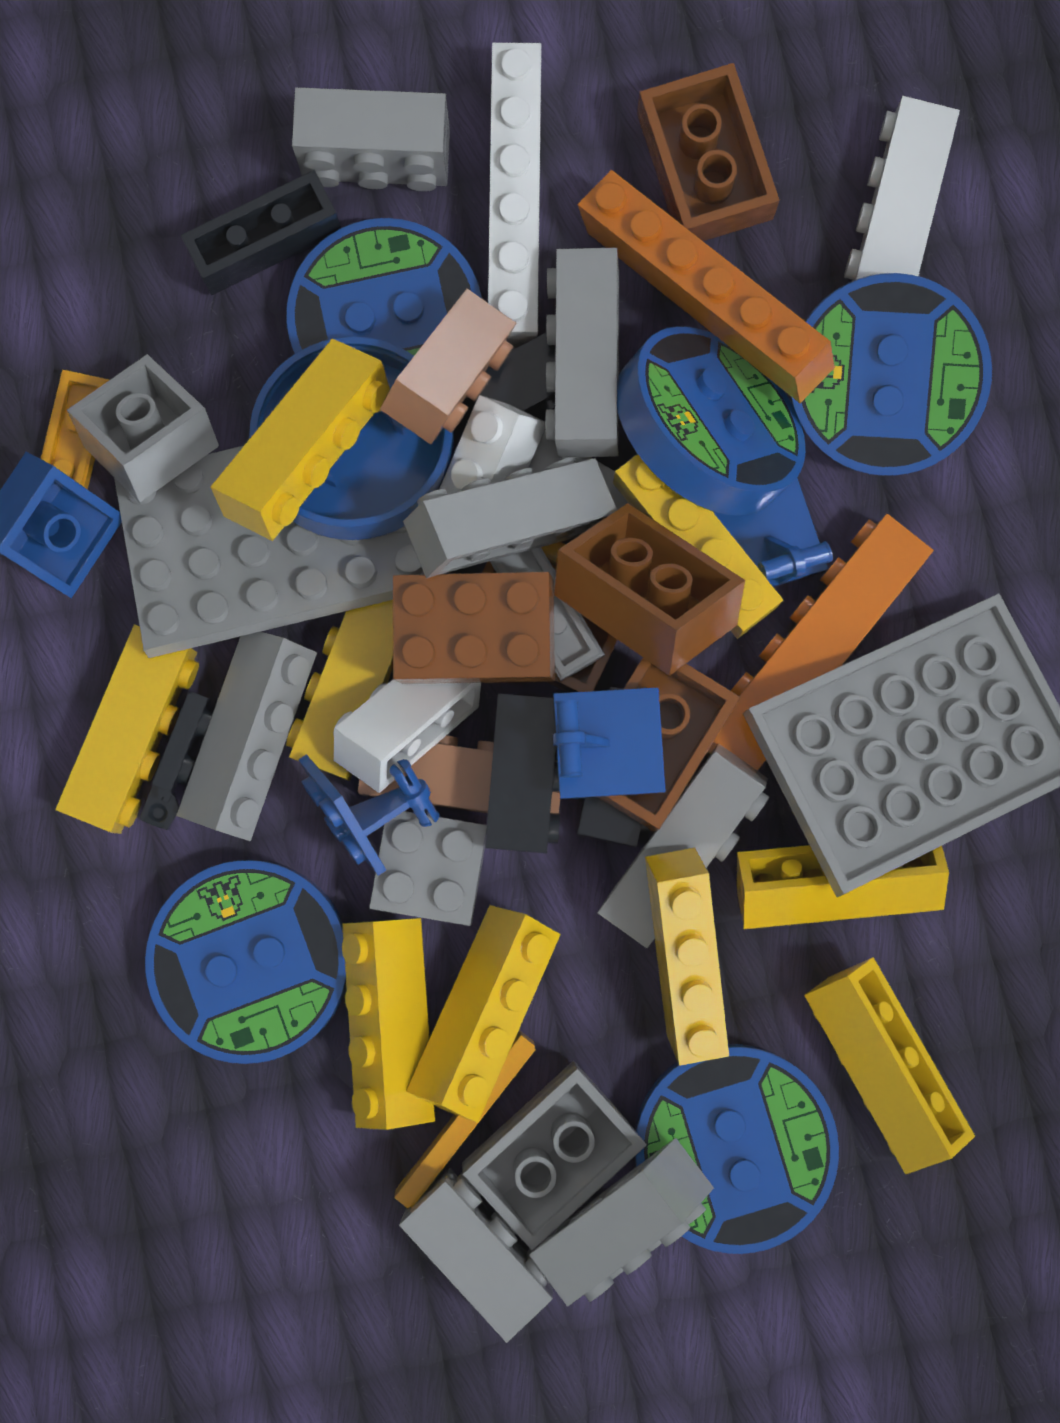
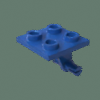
M798 478L772 503L756 513L737 516L713 511L773 587L829 569L826 562L829 563L833 560L831 548L826 541L819 542Z
M659 688L554 694L556 733L553 734V745L557 746L560 799L666 792Z
M307 754L299 759L300 764L308 775L301 783L316 806H320L326 815L323 819L339 843H343L357 865L366 861L378 876L385 872L386 868L366 836L408 808H412L422 827L432 825L426 813L434 822H437L440 815L429 799L430 788L426 781L417 778L407 759L397 761L403 773L395 764L389 770L399 788L348 807L342 795Z

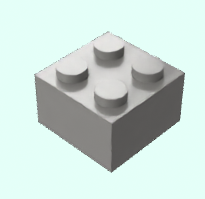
M148 354L67 409L84 448L139 503L219 446L205 408Z
M406 811L384 824L379 858L386 871L379 876L375 875L370 909L471 926L485 851L487 825L439 817L437 822H434L427 815L432 825L422 827L416 815Z

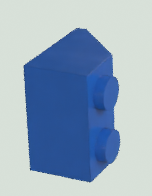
M26 451L0 490V554L72 598L122 523L121 514L53 465Z

